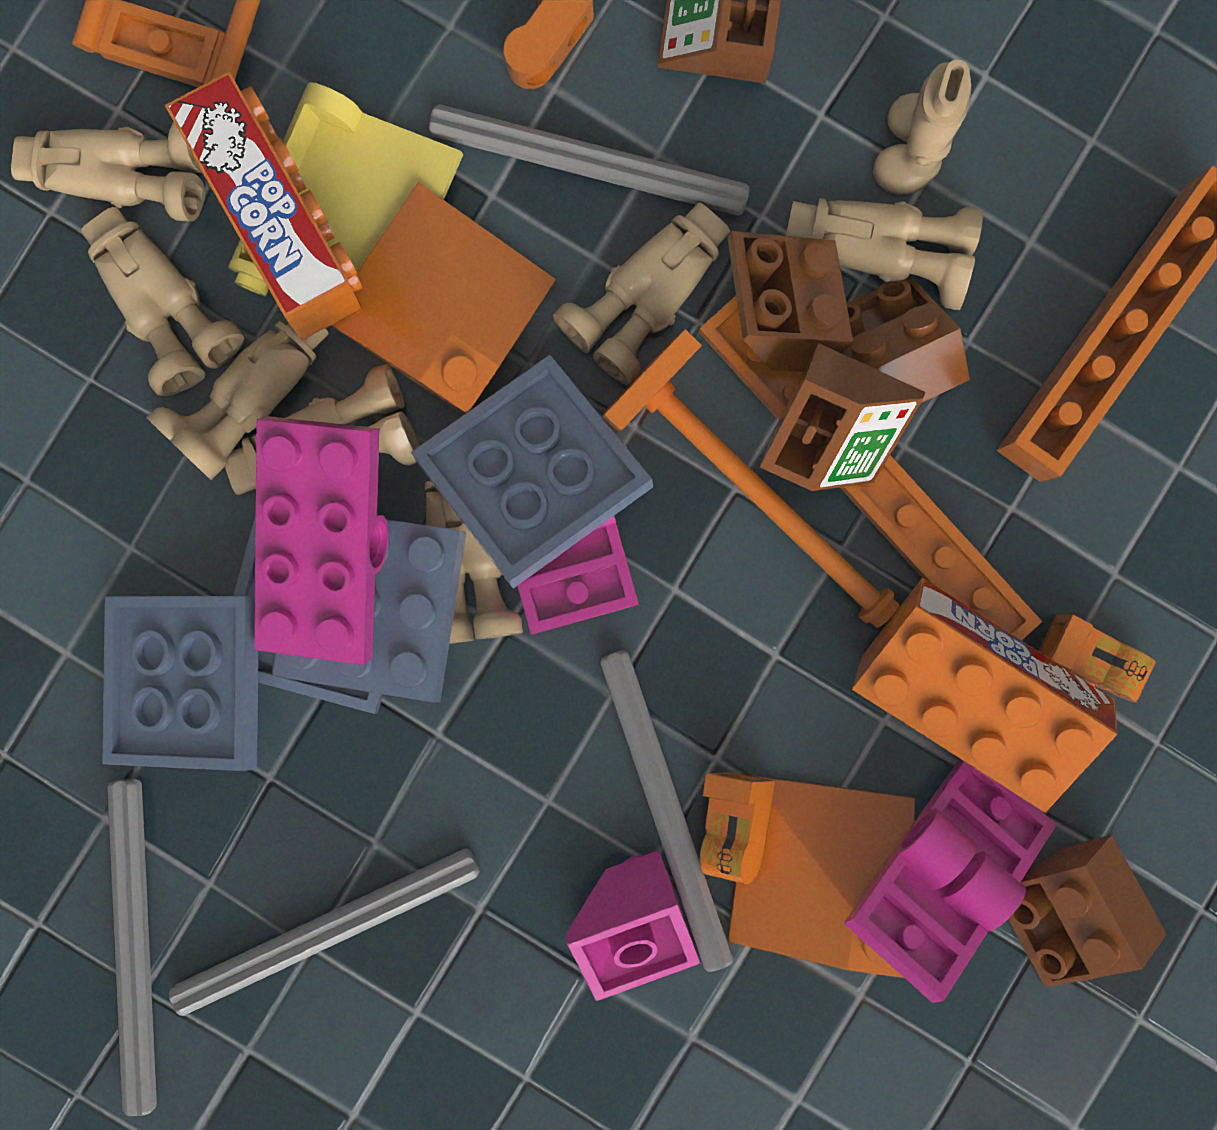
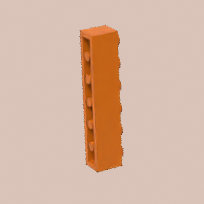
M1212 165L1184 186L996 449L997 452L1039 482L1062 476L1216 260L1217 168Z

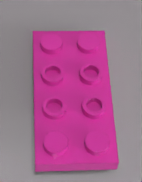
M269 416L257 419L254 650L365 665L373 659L375 574L381 570L385 562L389 543L387 520L383 515H377L380 428Z
M615 516L611 517L518 585L531 635L639 605Z
M959 758L846 918L844 924L932 1003L944 1001L986 934L1007 921L1021 904L1026 894V888L1020 882L1057 825L1037 807Z

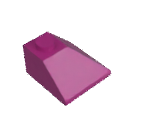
M659 850L646 855L630 857L623 863L606 869L565 934L567 945L596 1001L700 964L692 937Z

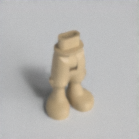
M956 59L939 64L926 78L919 93H908L900 96L892 104L887 115L888 126L895 136L907 142V144H897L882 150L874 161L873 175L875 181L886 192L895 195L915 193L923 189L938 174L942 165V159L950 152L952 138L965 119L969 106L971 78L970 69L966 62Z
M174 122L169 130L168 138L162 140H147L145 135L129 127L118 128V130L38 131L35 137L17 136L14 140L11 162L13 178L21 181H33L40 190H53L69 195L108 201L117 208L140 204L145 199L163 204L169 216L176 221L196 220L204 205L206 193L204 183L196 174H193L203 172ZM151 165L178 169L185 172H170L167 176H149L136 172V169Z
M819 198L817 206L793 201L786 236L835 240L840 266L877 275L885 282L901 281L906 279L909 274L925 278L937 285L941 305L948 309L960 310L973 272L975 256L972 255L980 239L983 210L968 206L960 209L953 216L922 217V212L918 208L906 202H899L893 205L862 201H826L824 198ZM916 240L937 243L948 247L952 253L916 250L915 247L906 243Z
M698 202L685 217L681 215L674 217L669 225L647 241L622 266L618 265L612 268L605 285L606 294L600 300L585 309L574 303L562 304L553 314L555 322L575 346L582 352L589 353L618 315L631 305H635L636 308L630 320L612 338L607 339L593 354L594 361L603 371L622 384L630 385L641 372L640 363L636 358L640 345L649 333H658L674 324L675 313L695 289L712 261H715L719 256L717 246L730 233L729 227L709 208Z
M111 207L83 226L81 233L91 246L88 250L89 257L95 263L110 295L126 319L127 331L142 341L151 342L155 349L158 361L148 373V382L157 395L170 396L197 385L204 380L206 375L195 358L187 352L171 330L167 320L169 316H172L183 326L192 340L195 352L207 367L212 369L220 368L229 362L239 351L243 344L244 336L236 324L227 320L212 322L200 311V298L195 288V282L181 275L173 263L147 237L143 229L136 222H128L117 207Z
M279 321L274 325L279 333L270 330L246 347L225 372L216 379L209 396L211 401L199 411L190 416H184L169 408L158 407L146 418L212 480L225 467L228 456L245 432L248 434L257 427V419L269 416L273 409L303 377L307 367L312 365L317 357L312 350L329 335L326 329L301 341L289 323L285 325Z
M388 364L373 367L367 374L364 385L349 397L339 402L330 397L314 398L308 407L285 418L347 425L350 422L374 414L392 413L404 408L405 405L400 386L392 369ZM402 412L387 416L369 426L380 428L379 453L390 454L403 465L416 463L411 452L418 448L420 443L411 422ZM256 434L252 437L247 436L243 438L242 447L233 450L227 458L225 469L236 495L256 489Z
M431 481L425 482V491H429L426 492V525L467 532L449 644L473 641L474 634L475 639H489L523 633L521 617L517 612L509 610L501 598L497 579L502 574ZM466 573H469L471 581L474 583L476 597V615L473 619V626L464 593L463 584L465 583Z

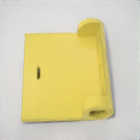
M312 82L307 84L283 139V143L299 170L298 173L307 188L299 192V195L311 190L335 237L327 242L328 246L330 247L340 242L356 272L365 262L417 183L419 182L444 200L463 157V153L458 149L362 113L359 107L346 96L331 88ZM240 239L228 266L229 269L237 273L234 282L251 292L266 297L269 288Z

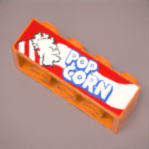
M229 71L166 104L167 111L272 296L301 341L360 310L361 307L354 292L360 290L363 286L356 275L357 272L340 242L330 247L328 246L327 242L335 237L311 190L299 195V192L307 188L281 138L278 139L269 122V117L253 88L250 86L240 91Z
M924 578L918 582L860 658L852 687L853 691L1045 813L1118 734L1116 702L1113 698Z

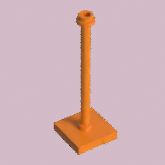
M686 329L683 330L665 346L600 416L616 434L622 431L644 407L651 413L658 410L862 606L858 617L864 623L870 622L875 628L885 624L899 608V603L894 599L895 594L888 587L877 591L673 394L676 388L669 380L702 346Z

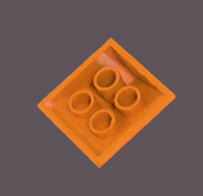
M418 182L356 274L363 288L354 292L361 309L331 326L460 414L465 415L470 411L556 279Z
M749 775L775 780L759 872L750 884L735 882L728 942L844 970L904 978L844 924V921L913 825L915 798Z

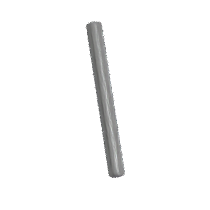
M441 104L436 105L431 113L429 130L431 135L436 138L694 205L699 202L707 208L737 216L742 215L746 208L750 192L749 186L746 183Z
M620 650L605 655L601 658L600 664L704 969L707 972L723 969L732 964L733 958L704 873L701 870L700 861L629 653L626 650Z
M120 779L110 782L107 789L122 1111L126 1116H142L151 1113L157 1105L143 797L140 780Z
M464 848L188 978L170 989V1002L178 1015L184 1016L471 881L480 872L475 856L470 849Z

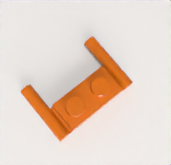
M86 0L72 44L87 52L100 53L105 59L195 87H200L229 71L235 80L261 0H236L226 33L122 0Z

